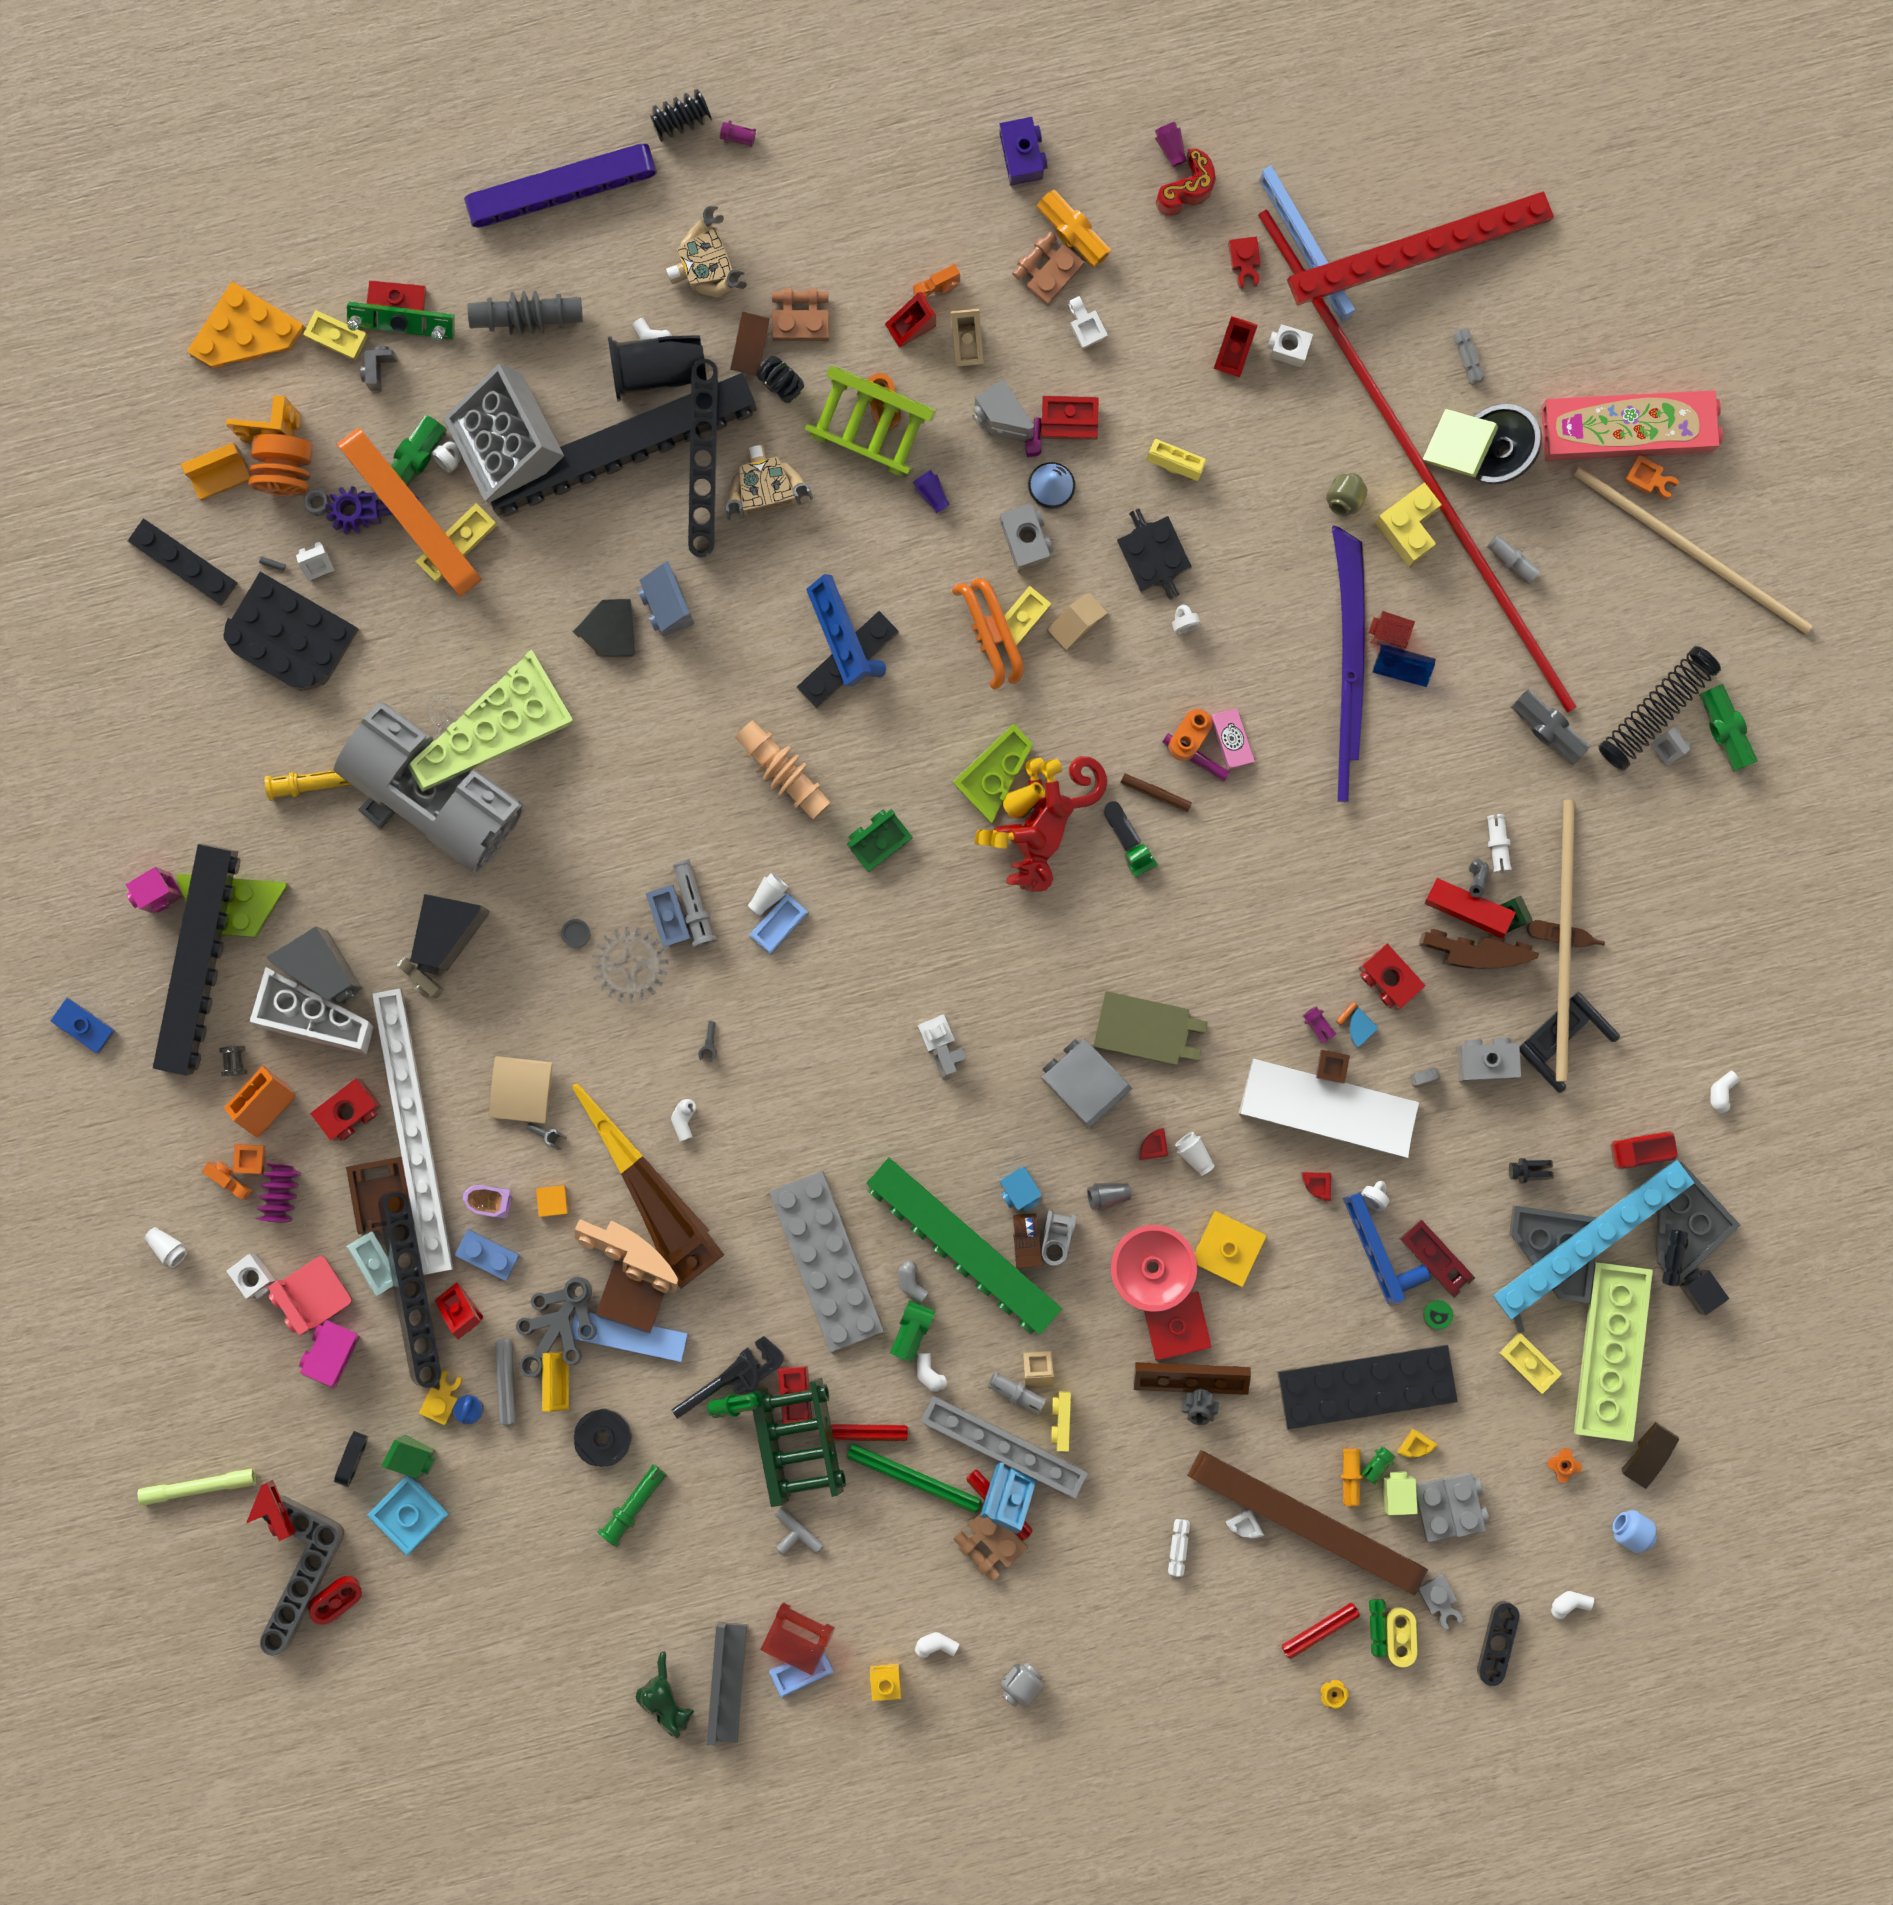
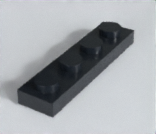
M144 518L127 540L130 544L221 606L238 584L234 579Z
M878 611L855 633L866 659L870 660L899 631ZM831 654L797 686V689L816 709L844 684L833 655Z

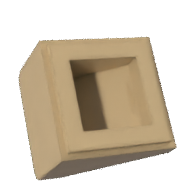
M1052 1351L1023 1353L1025 1387L1053 1386Z

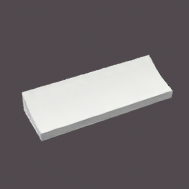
M1252 1059L1238 1114L1408 1158L1419 1102L1348 1083L1342 1084L1317 1079L1314 1074Z

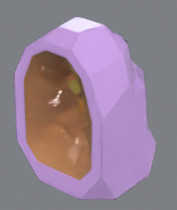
M473 1185L465 1190L463 1200L467 1208L475 1214L505 1219L508 1218L512 1190L486 1185Z

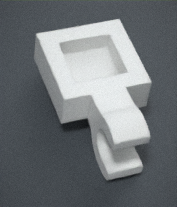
M1080 296L1069 301V309L1076 318V320L1070 322V327L1082 350L1108 337L1096 310L1088 314Z

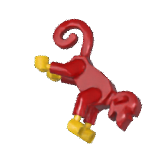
M1079 756L1071 762L1068 769L1069 776L1075 784L1079 786H1089L1091 784V779L1083 776L1081 773L1083 767L1089 768L1095 777L1093 789L1086 795L1074 798L1060 795L1059 781H1055L1054 775L1062 772V766L1058 759H1050L1044 762L1042 758L1035 757L1028 760L1024 765V769L1031 779L1028 780V786L1038 782L1043 787L1042 779L1038 777V773L1042 772L1044 777L1047 778V782H1044L1045 796L1034 805V810L1023 825L1012 824L994 827V830L979 829L976 831L975 844L1007 849L1008 840H1011L1013 844L1016 843L1021 853L1025 856L1023 861L1011 865L1012 868L1018 869L1019 872L1009 875L1006 879L1007 884L1020 886V889H1025V891L1042 892L1052 885L1054 878L1047 860L1060 846L1068 817L1074 809L1087 807L1098 802L1106 791L1107 775L1103 766L1096 759L1088 756Z

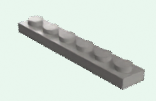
M934 1395L920 1421L1075 1499L1088 1474V1471Z

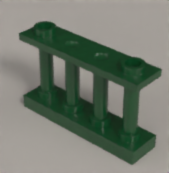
M817 1378L810 1382L811 1390L772 1396V1394H769L767 1387L756 1389L749 1393L755 1394L759 1403L758 1407L752 1409L771 1507L782 1506L787 1503L791 1493L830 1487L831 1497L838 1496L844 1492L843 1487L846 1486L844 1471L839 1468L827 1406L829 1390L827 1385L823 1384L822 1378ZM813 1401L816 1418L780 1425L777 1422L774 1423L772 1411L775 1408ZM819 1430L822 1447L783 1453V1451L779 1450L778 1440L780 1436ZM824 1458L827 1471L826 1476L791 1482L785 1479L783 1468L787 1464Z

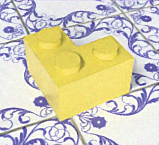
M1425 482L1382 513L1375 521L1377 527L1408 567L1429 553L1436 545L1421 523L1436 513L1442 504Z

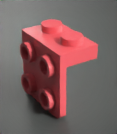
M324 1256L316 1257L285 1279L278 1280L268 1286L271 1292L269 1294L271 1302L277 1309L281 1308L287 1316L284 1319L286 1325L293 1333L297 1332L298 1335L308 1333L352 1302V1297Z

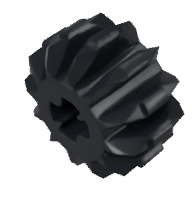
M770 356L760 365L759 370L756 372L758 380L785 403H790L794 398L796 399L804 388V382L799 375L776 356Z

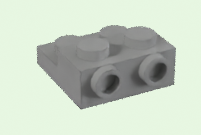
M1464 1472L1416 1484L1417 1504L1427 1542L1486 1531L1485 1524L1489 1523V1516L1486 1507H1480L1478 1495L1483 1493L1478 1477L1473 1478L1472 1473Z

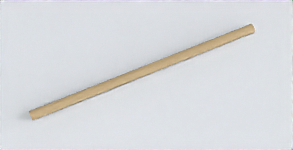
M1579 466L1573 474L1580 481L1804 634H1807L1812 628V624Z
M1574 800L1563 801L1556 1082H1567Z

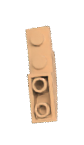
M579 1220L575 1228V1239L578 1240L580 1245L588 1249L595 1247L602 1250L606 1256L614 1260L623 1259L622 1271L632 1280L647 1281L656 1290L664 1293L668 1291L676 1292L678 1278L665 1259L640 1236L613 1221L610 1222L607 1230Z

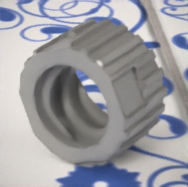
M309 490L303 498L305 508L312 515L321 516L328 512L325 505L331 503L329 496L322 490ZM322 497L323 504L318 508L312 507L313 499Z

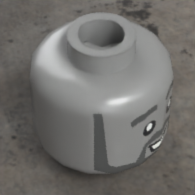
M1026 1662L1024 1665L1015 1664L1001 1680V1687L1005 1691L1002 1697L1014 1707L1018 1703L1024 1707L1030 1706L1043 1690V1683L1041 1682L1043 1676Z

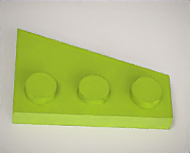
M1012 724L952 782L990 823L995 819L996 813L1006 798L1008 790L1019 773L1033 743L1015 724Z

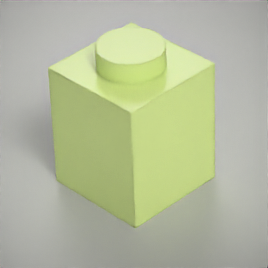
M1405 1471L1390 1472V1477H1382L1384 1512L1388 1515L1418 1514L1416 1479L1412 1476H1407Z

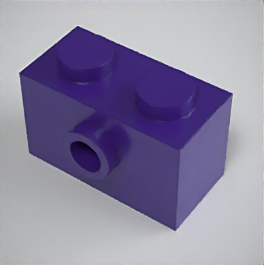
M1033 117L999 123V135L1010 186L1042 180L1044 169H1048L1045 152L1040 153L1038 143L1042 142L1040 126H1034Z

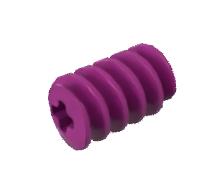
M265 1162L273 1170L263 1173V1176L271 1181L261 1184L262 1188L268 1190V1194L259 1195V1198L265 1201L266 1205L257 1206V1210L264 1213V1216L255 1219L274 1223L291 1222L293 1218L285 1212L293 1211L295 1206L287 1201L296 1199L297 1195L289 1190L299 1187V1184L292 1180V1178L301 1176V1172L294 1169V1166Z

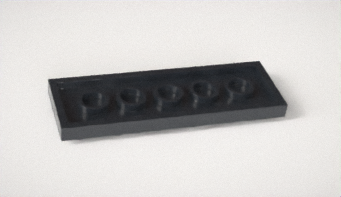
M1448 1345L1277 1371L1287 1429L1458 1402Z

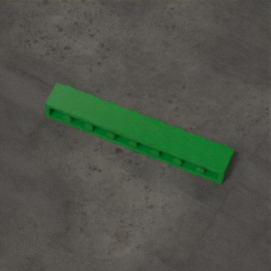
M890 1157L868 1180L867 1184L870 1188L867 1192L879 1202L884 1198L891 1204L892 1207L889 1211L900 1221L907 1218L913 1224L910 1229L922 1240L926 1236L935 1243L932 1249L944 1259L949 1255L957 1263L953 1267L966 1278L971 1274L978 1281L975 1286L987 1297L991 1293L1000 1300L997 1305L1009 1316L1012 1312L1019 1316L1022 1320L1018 1324L1032 1335L1036 1331L1040 1335L1062 1310L1055 1301Z

